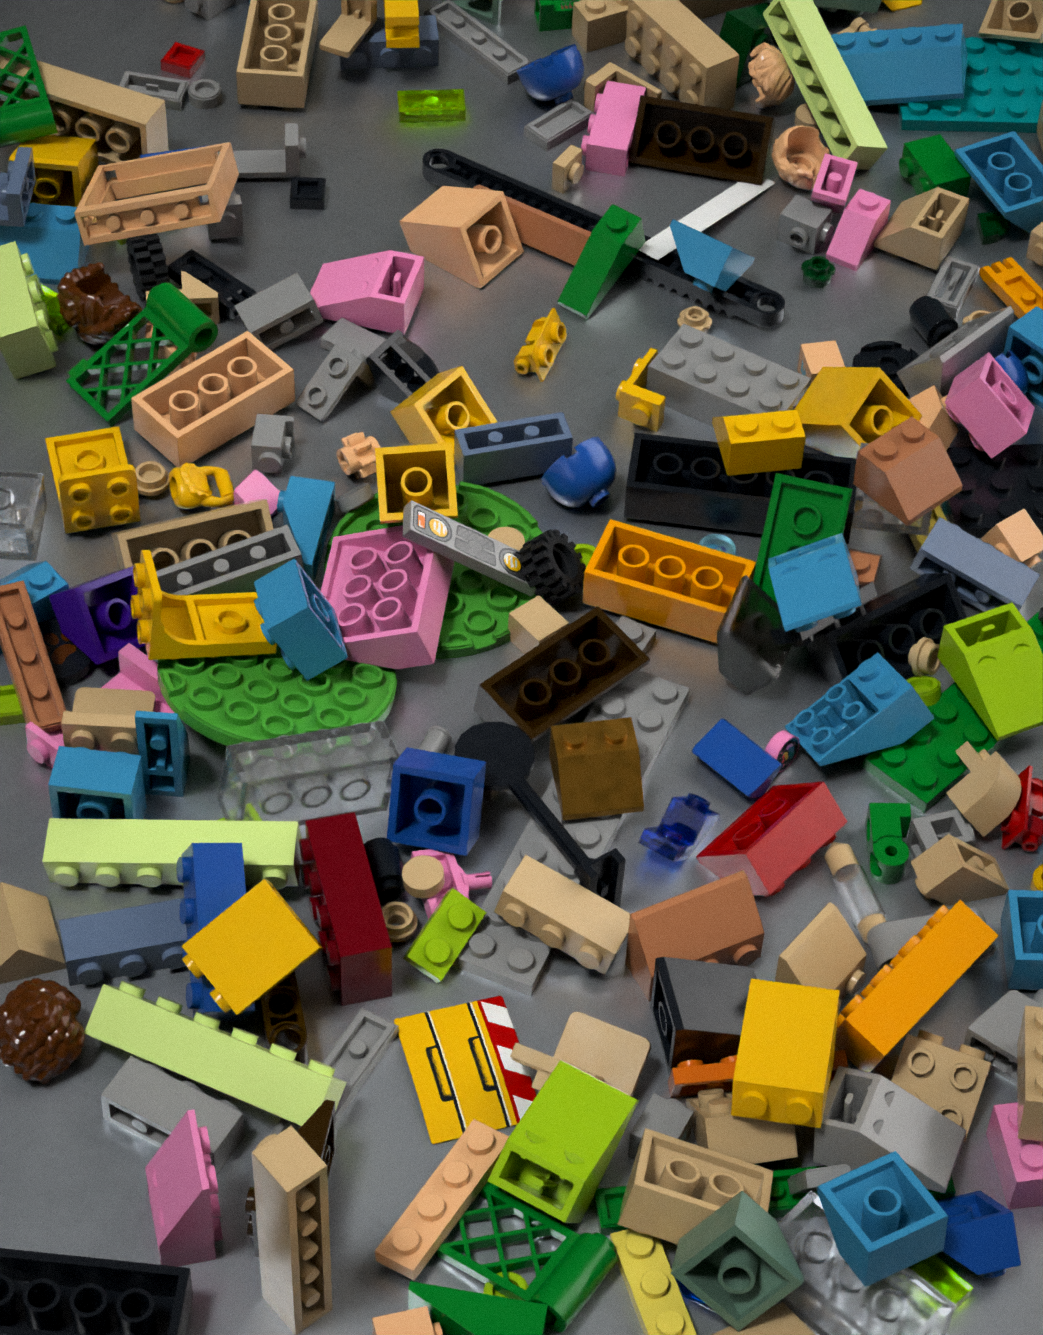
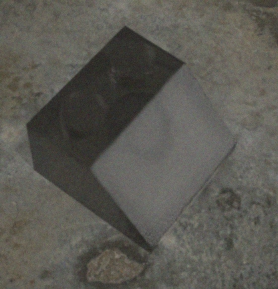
M747 575L740 579L717 630L719 672L746 696L778 680L793 645L792 643L775 645L770 630L782 624L778 604Z

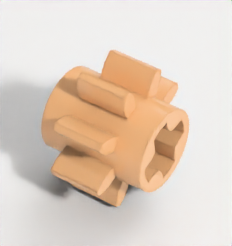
M361 431L341 439L344 447L337 450V459L346 475L354 473L356 479H360L377 473L375 448L381 447L373 436L365 438L364 433Z

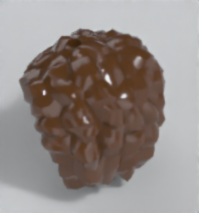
M102 262L89 263L87 267L82 266L79 269L73 268L71 272L64 274V277L60 279V283L57 286L60 314L68 326L75 328L81 340L92 345L107 343L142 311L139 304L132 302L129 295H124L119 290L117 283L111 282V277L108 273L104 274L105 266Z
M39 978L24 981L15 990L10 991L6 996L5 1002L0 1006V1059L5 1066H14L15 1074L22 1075L25 1081H39L42 1084H46L53 1077L63 1074L70 1067L72 1061L79 1058L85 1042L83 1024L78 1020L81 1001L67 987L61 986L53 980L44 981Z

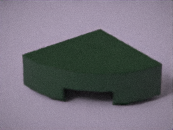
M1000 212L977 213L976 225L982 245L996 243L1007 235L1011 222L1005 219Z

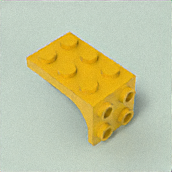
M119 426L45 438L65 534L141 521L136 471L133 465L128 464Z
M141 550L140 563H134L133 565L134 586L138 587L137 595H131L130 606L132 618L138 619V643L145 644L149 660L276 654L277 643L271 645L260 627V624L264 623V619L254 604V600L258 598L257 592L173 595L166 593L160 588L151 551Z

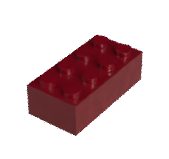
M355 812L305 821L306 838L299 839L300 853L303 864H300V871L304 889L310 888L312 896L309 897L312 921L318 922L320 931H317L318 942L323 947L320 952L322 956H327L329 965L326 966V973L330 990H338L342 1006L392 997V945Z

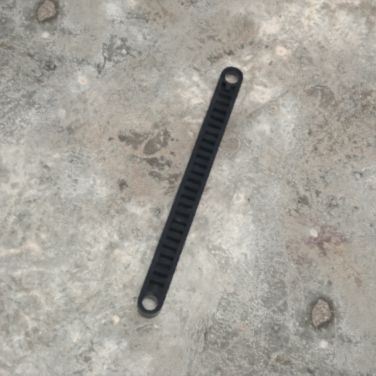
M432 149L423 156L422 174L424 178L440 187L473 188L480 184L491 190L503 191L505 196L592 232L602 218L600 215L449 150ZM434 164H444V165H446L447 167H445V168H434V167H432V165H434ZM645 235V241L651 238ZM674 249L659 260L638 251L626 267L630 275L634 276L636 273H640L643 281L651 278L655 286L658 287L662 283L668 292L674 288L680 297L688 294L691 302L699 299L705 308L711 304L716 313L724 310L730 319L736 315L756 325L772 327L782 322L784 317L785 299L781 294L741 276L726 292L714 287L712 293L693 285L695 277L684 273L677 249ZM768 305L774 307L775 310L763 311L758 307Z

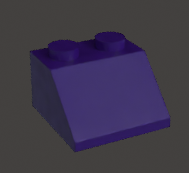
M133 566L105 574L49 596L62 634L94 663L101 664L118 657V651L128 643L137 649L145 646V644L138 643V619H133L131 615V595H137L138 587L134 586Z

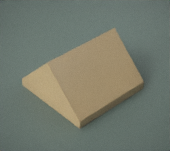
M991 0L978 32L979 36L1043 43V0Z
M1 882L0 984L65 969V960L48 898Z

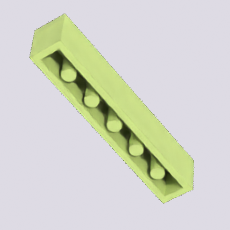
M773 0L763 12V16L832 155L858 162L856 169L869 170L888 147L814 1Z
M49 818L42 862L50 883H57L63 886H74L77 883H98L106 887H113L118 884H140L145 887H157L161 884L183 886V883L178 882L177 860L192 843H242L245 886H256L263 879H266L276 889H282L285 886L299 885L301 864L299 839H302L298 821Z
M121 981L119 987L103 984L84 1033L300 1126L311 1117L325 1100L335 1101L336 1111L347 1082L333 1077L335 1068L312 1059L308 1066L294 1060L297 1052L272 1043L270 1050L256 1044L258 1036L235 1027L232 1034L218 1029L220 1020L200 1012H196L194 1018L182 1014L183 1005L161 996L158 997L157 1002L144 998L146 990L125 981Z

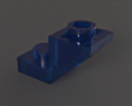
M688 793L687 797H672L659 826L645 828L638 843L673 862L687 860L717 822L720 814L709 809L711 803L696 794Z

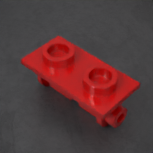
M1029 765L1018 775L1021 780L1020 798L1013 811L1000 824V829L1003 831L1001 846L1003 850H1006L1011 844L1016 842L1022 845L1023 850L1034 852L1043 843V819H1040L1043 816V781L1038 778H1032L1033 766Z

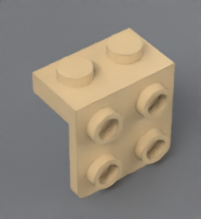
M90 687L77 689L72 711L63 712L61 726L64 746L139 755L135 713L136 711L154 712L156 704L155 694L151 691Z
M573 1012L568 1018L553 1057L604 1078L603 1082L633 1096L650 1053L651 1043L648 1039L581 1012ZM537 1071L531 1087L540 1091L550 1075Z
M919 1029L917 1037L907 1034L891 1081L964 1128L966 1136L963 1142H965L992 1063L984 1060L986 1052L961 1044L959 1051L942 1046L944 1038Z

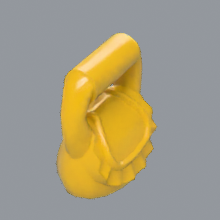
M186 462L180 467L173 468L169 473L171 496L174 504L180 509L188 510L201 506L222 508L234 502V488L226 469L214 466L197 467L194 463L189 464ZM208 476L215 478L221 498L212 496V491L207 482Z

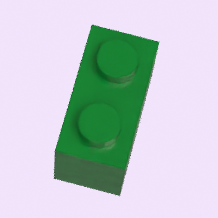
M940 134L904 143L902 158L899 160V170L901 175L907 178L915 189L916 195L940 187L968 197L971 175L956 158L953 150Z

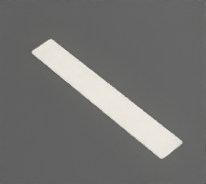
M765 177L761 185L739 181L678 220V222L702 232L773 186L775 182ZM670 226L647 240L639 251L659 260L676 249Z

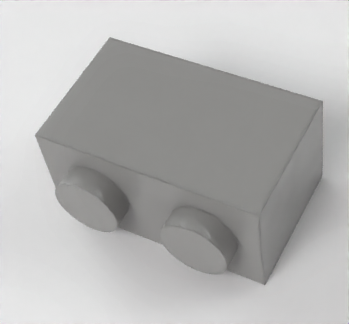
M298 272L234 305L246 331L250 332L270 350L324 322L312 295Z

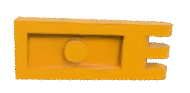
M1012 257L1003 259L1002 263L997 261L992 263L991 267L987 265L979 269L982 280L1007 307L1011 305L1018 319L1036 306L1043 310V290Z

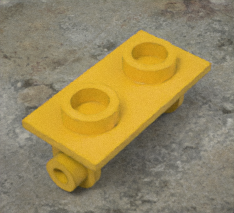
M551 308L547 318L541 317L533 322L532 328L525 340L526 345L521 347L514 359L515 370L519 374L536 372L540 382L545 380L567 336L566 327L561 322L555 308Z

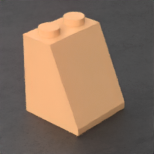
M442 186L399 221L411 252L418 256H423L425 260L476 288L485 286L524 252L503 191Z

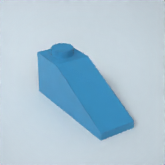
M290 476L286 491L280 490L277 512L283 513V526L288 525L302 554L303 569L315 584L336 508L335 482Z
M136 711L138 752L142 759L145 794L184 797L190 763L188 733L177 713Z

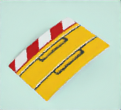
M502 996L394 1019V1024L399 1026L398 1036L410 1069L432 1144L459 1139L473 1119L495 1130L515 1126L519 1123L537 1095L535 1089L531 1087L532 1079L528 1067L513 1061L512 1057H510L515 1043H519Z

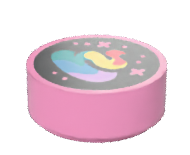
M785 730L776 733L770 739L765 749L766 752L783 764L779 772H783L791 765L797 755L800 743L798 737Z

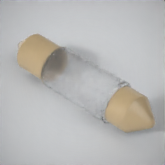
M833 842L824 856L825 861L833 875V883L855 929L859 931L864 943L868 944V931L880 923L887 922L885 919L886 914L863 866L859 865L851 846Z

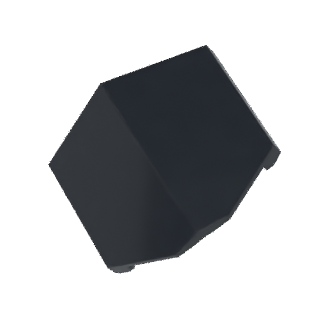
M396 330L366 358V362L381 394L400 404L440 372L434 361L417 344L403 337V333Z

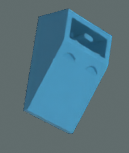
M842 533L768 559V569L785 632L795 629V632L810 630L818 625V620L833 616L834 619L847 617L856 611L855 607L862 605L858 574Z
M877 652L870 659L862 662L855 671L840 683L832 686L825 695L810 707L799 712L784 727L789 733L799 738V744L819 766H824L902 744L932 721L934 716L913 686Z

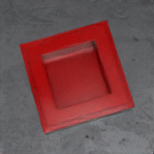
M175 42L161 59V70L191 79L205 61V51Z

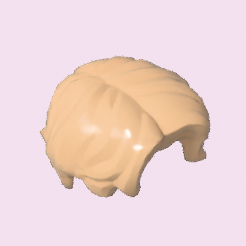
M763 42L750 53V57L753 59L748 64L752 83L759 92V97L755 100L758 108L779 106L793 93L795 78L783 54L774 46Z
M797 125L788 128L778 139H775L772 159L781 179L798 189L801 188L809 191L814 188L825 153L830 154L828 147H825L820 140L818 129Z

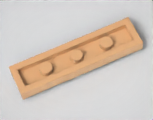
M473 1119L376 1248V1261L415 1281L488 1182L490 1174L509 1136Z

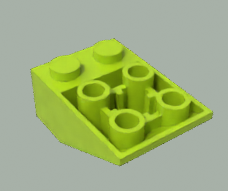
M1011 602L945 625L937 657L996 740L1000 741L1043 725V653L1033 629L1015 605Z
M560 1060L507 1139L488 1182L564 1223H581L639 1100Z

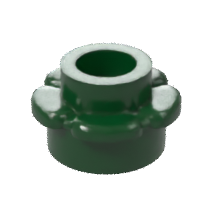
M814 256L810 260L804 261L801 265L804 282L813 288H823L829 285L832 275L836 272L835 266L822 256Z

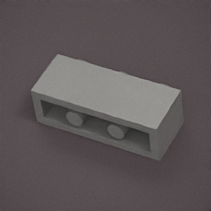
M133 1056L128 1058L101 1094L104 1119L159 1148L188 1110L195 1109L198 1127L207 1126L211 1148V1164L215 1167L216 1176L245 1137L243 1113L233 1103L227 1100L219 1101L203 1093L194 1083L186 1080L181 1082L166 1074L157 1064L149 1061L144 1063Z

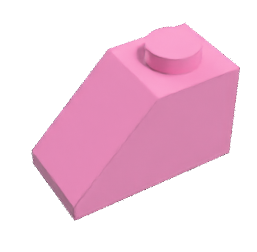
M825 153L812 191L811 201L831 208L833 212L843 214L858 162Z
M859 189L843 211L826 253V258L831 262L857 271L874 249L875 239L888 222L891 200Z

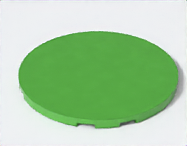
M460 481L459 485H456L458 518H452L453 520L487 536L492 530L499 527L515 528L523 534L525 543L542 534L537 520L526 509L507 496L472 483ZM378 492L374 494V498L369 502L348 512L333 530L327 544L324 575L333 537L403 525V522L380 524ZM454 561L435 659L472 656L487 652L509 642V613L537 595L529 596Z
M278 644L276 654L180 658L176 660L160 659L157 666L158 684L161 693L173 712L177 713L183 722L200 734L220 744L237 750L266 756H313L340 750L359 742L374 732L385 721L394 704L397 688L395 669L348 660L341 661L307 681L297 668L291 670L282 657L281 648Z

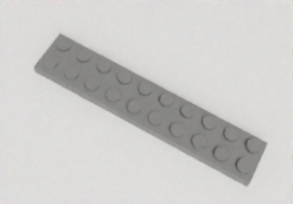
M639 670L596 699L584 722L632 718L639 747L643 786L689 699L690 688ZM554 778L541 798L585 854L593 859L608 852L628 814L563 820ZM532 816L481 906V909L487 913L453 963V967L529 996L535 990L556 948L547 946L537 936L521 927L510 925L503 917L494 913L499 898L525 854L577 884L580 882L574 875L573 867Z

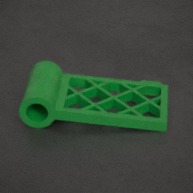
M26 25L0 32V56L11 59L4 69L0 68V87L6 80L18 84L11 94L0 90V100L5 101L0 107V148L58 133ZM20 39L24 41L17 52L5 48L9 42ZM19 63L31 67L24 77L12 73ZM26 88L39 92L40 97L29 100L19 98Z
M165 282L159 284L149 292L146 307L88 361L83 358L68 372L70 377L66 382L112 427L132 409L131 398L163 380L192 352L199 353L209 348L217 338L218 327L172 283ZM150 322L153 325L152 338L137 339V332ZM174 345L177 348L167 359H158L159 346ZM151 347L149 360L134 362L136 348ZM127 349L125 363L110 364L111 356L117 350ZM148 370L147 378L141 383L131 384L132 371ZM124 372L122 385L107 386L109 373ZM100 374L98 387L84 389L80 385L90 375ZM121 394L120 402L108 413L104 409L105 397Z
M487 1182L478 1195L487 1200L488 1208L466 1211L456 1224L459 1225L462 1240L442 1243L434 1255L484 1284L489 1282L496 1291L511 1299L548 1305L546 1327L555 1332L562 1333L566 1331L617 1264L618 1258L614 1252V1244L601 1233H582L579 1235L502 1192V1189ZM516 1215L523 1219L525 1228L499 1233L496 1218ZM491 1219L492 1235L467 1239L465 1223ZM553 1236L562 1241V1244L556 1251L537 1254L533 1239ZM528 1240L531 1256L509 1260L504 1259L502 1244ZM496 1246L498 1262L480 1265L471 1260L470 1250ZM534 1267L536 1277L526 1290L509 1281L507 1271ZM502 1272L503 1277L499 1276L496 1273Z

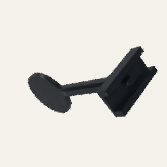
M484 722L474 725L462 733L455 745L454 756L486 761L484 790H511L573 867L574 875L580 881L579 885L620 907L626 859L617 848L596 859L589 858L526 781L535 765V748L529 736L518 727L504 722Z

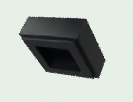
M292 177L290 209L324 210L326 178Z

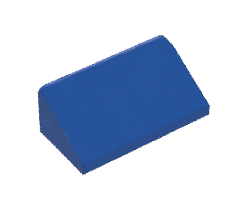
M721 718L692 750V753L750 798H760L764 795L783 766L782 763L724 718Z

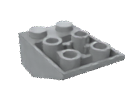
M839 1066L828 1090L821 1128H815L813 1163L826 1166L847 1164L852 1171L896 1151L926 1189L945 1193L965 1139L966 1130L884 1076Z

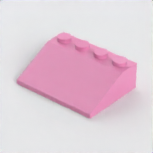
M403 525L333 537L321 593L335 610L348 658L345 660L392 669L434 664L454 561L404 538Z

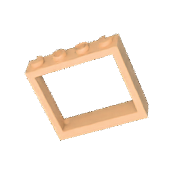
M231 142L99 165L74 212L84 246L220 222L239 176ZM115 170L117 177L110 178L108 181L105 172ZM206 184V185H202V186H196V187H191V188L179 189V190H174V191L162 192V193H157V194H151V195H146V196H140V197H134V198H129V199H123V200L115 201L116 199H122V198H128V197H133V196H139V195H145V194L156 193V192H161V191H167V190H173V189L184 188V187H189V186H195V185ZM208 195V202L201 203L199 196Z

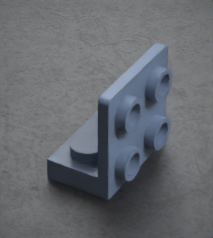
M18 147L15 160L9 161L8 172H0V225L24 227L36 182L32 147Z

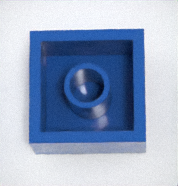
M407 747L393 764L387 839L395 843L467 856L479 838L486 761Z

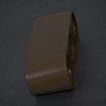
M294 971L258 1000L266 1049L270 1050L272 1043L285 1048L294 1049L293 1051L297 1052L294 1060L308 1066L307 1031Z

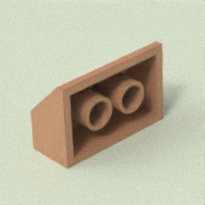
M744 870L630 914L625 964L648 1001H651L656 958L670 957L746 967L761 957L764 929L748 876Z

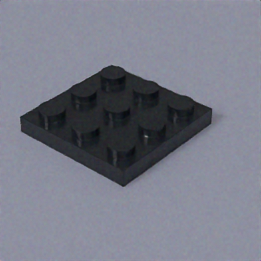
M1043 444L1010 445L992 459L985 451H979L976 447H951L947 449L946 452L963 484L962 491L945 501L950 523L958 525L963 531L976 538H982L996 524L1025 508L1043 535Z

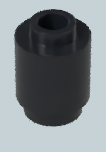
M922 296L914 301L909 309L911 323L932 347L958 329L956 320L936 298Z
M387 838L371 839L364 844L378 898L384 902L393 901L405 891L402 880V869L404 866L399 849Z

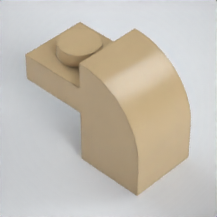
M967 741L955 752L971 772L946 792V794L962 815L984 837L1005 820L1015 808L1021 794V780L997 751L990 755L984 748L978 753Z

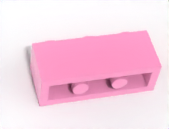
M607 81L603 94H597L594 107L596 115L591 114L588 122L587 133L590 135H584L581 149H583L582 155L586 156L585 170L625 177L629 164L640 95L646 96V87Z

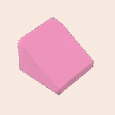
M255 469L235 488L233 493L234 505L257 499H267L272 518L277 513L280 491L261 472Z

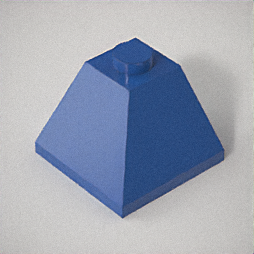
M981 1190L936 1200L948 1215L943 1252L984 1278L1002 1276L1007 1272V1268L1021 1265L1012 1211Z

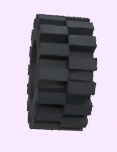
M157 233L127 238L126 242L133 283L136 286V292L141 301L146 300V291H150L159 284L170 283L169 270L165 261L166 256L163 253V246Z
M552 529L547 530L522 545L523 548L519 552L522 555L519 558L520 564L525 566L522 569V573L530 579L527 582L530 588L534 586L536 588L535 594L540 597L543 596V599L547 603L551 602L552 605L561 603L583 590V572L586 569V565L580 562V559L583 558L581 553H576L574 550L576 547L574 542L568 543V536L564 533L560 535V531L557 529L553 531Z

